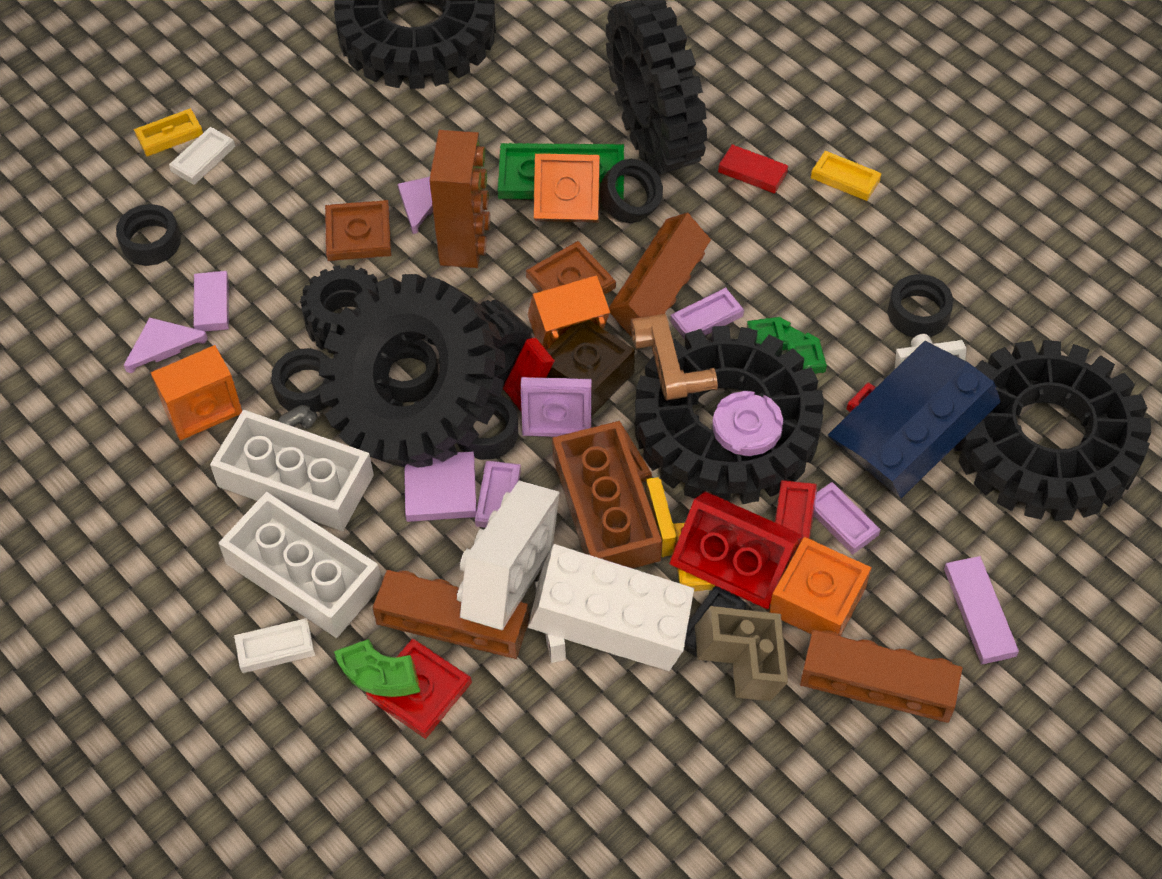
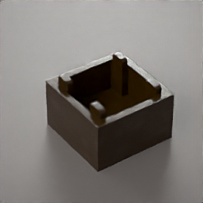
M591 320L572 325L546 350L554 359V363L546 378L591 379V416L634 374L635 349Z

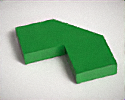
M781 317L747 321V328L758 330L756 343L762 344L768 334L784 341L782 350L788 352L794 348L804 358L803 370L811 367L815 374L826 372L827 364L819 338L810 333H802Z

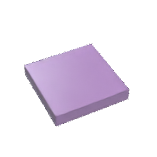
M522 377V435L557 437L591 428V379Z
M457 452V455L444 462L433 458V465L417 468L406 464L405 516L407 522L476 517L474 452Z

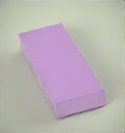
M981 556L946 563L944 571L981 665L1017 657L1019 650Z

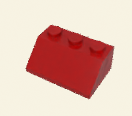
M705 491L696 497L692 503L669 564L765 609H769L772 594L804 535Z

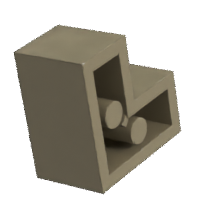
M715 606L709 607L695 625L697 660L732 663L736 698L771 701L788 683L781 614Z

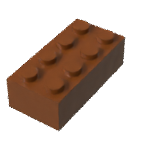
M438 131L429 182L440 266L478 268L480 255L485 256L487 238L483 234L484 230L489 231L491 214L489 211H485L488 209L489 191L483 190L486 189L487 169H482L485 164V147L479 144V132Z
M616 421L553 437V461L583 553L632 569L661 561L662 540L621 422Z

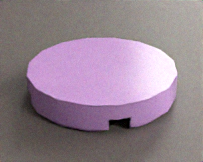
M741 391L732 393L720 401L714 412L712 428L715 438L723 448L734 454L753 456L763 454L776 445L781 438L783 417L780 408L771 398L765 395L763 397L755 395V392Z

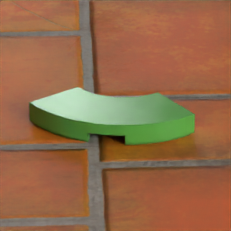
M369 639L334 651L336 660L345 676L355 686L365 692L387 697L405 696L421 692L415 664L410 655L397 658L383 656L374 649Z

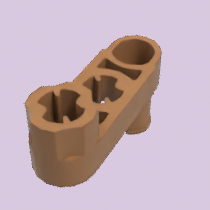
M666 314L631 319L634 347L636 349L652 347L665 400L685 398L688 393L717 390L718 382L714 368L684 373L683 370H680Z

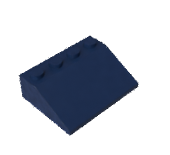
M924 341L828 434V437L896 496L902 499L1001 401L995 383L969 362Z

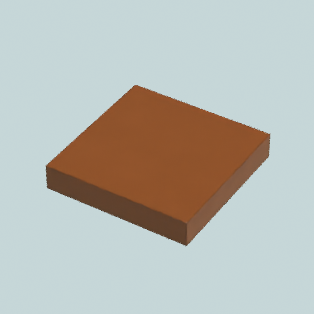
M388 200L325 205L326 255L328 261L392 256Z
M579 241L526 270V278L539 292L596 275L604 295L616 289V281Z

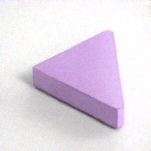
M430 177L398 184L399 193L413 234L418 233L419 226L428 215L433 213Z
M149 318L124 363V368L126 372L133 373L136 367L154 360L156 363L181 353L180 349L192 344H204L208 339L206 332Z

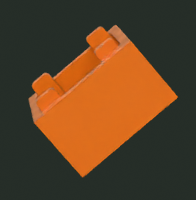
M535 154L534 220L549 222H599L600 155Z
M596 275L534 293L527 315L535 338L538 339L545 349H548L572 325L591 320L604 329L610 310Z
M216 345L150 372L165 413L180 441L242 413L232 375Z
M804 537L772 594L769 613L781 614L782 621L809 634H812L813 630L820 632L828 630L842 635L866 589L872 567Z

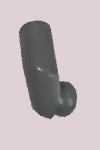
M300 405L282 414L278 422L292 427L300 423L304 428H309L316 421L317 414L310 410V406Z

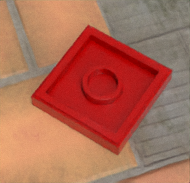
M412 638L397 657L411 656L415 664L421 692L397 697L379 696L366 692V697L369 701L426 739L471 685L472 680L469 675Z

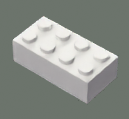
M246 410L242 411L210 464L218 487L256 501L268 492L309 520L340 531H344L374 476L369 453Z
M518 481L510 493H505L501 507L498 511H492L487 527L484 530L480 529L478 531L473 547L466 549L462 555L460 570L464 571V580L461 582L457 594V601L461 602L460 618L496 629H504L541 570L553 546L560 492Z
M268 492L252 506L219 542L221 552L228 566L335 638H338L377 593L382 584L379 565Z
M553 544L542 566L528 628L670 671L684 649L694 588Z

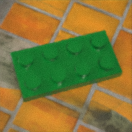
M500 143L498 199H534L535 154L600 155V191V183L605 174L615 164L624 160V144ZM621 175L617 178L615 187L618 195L624 200V175Z

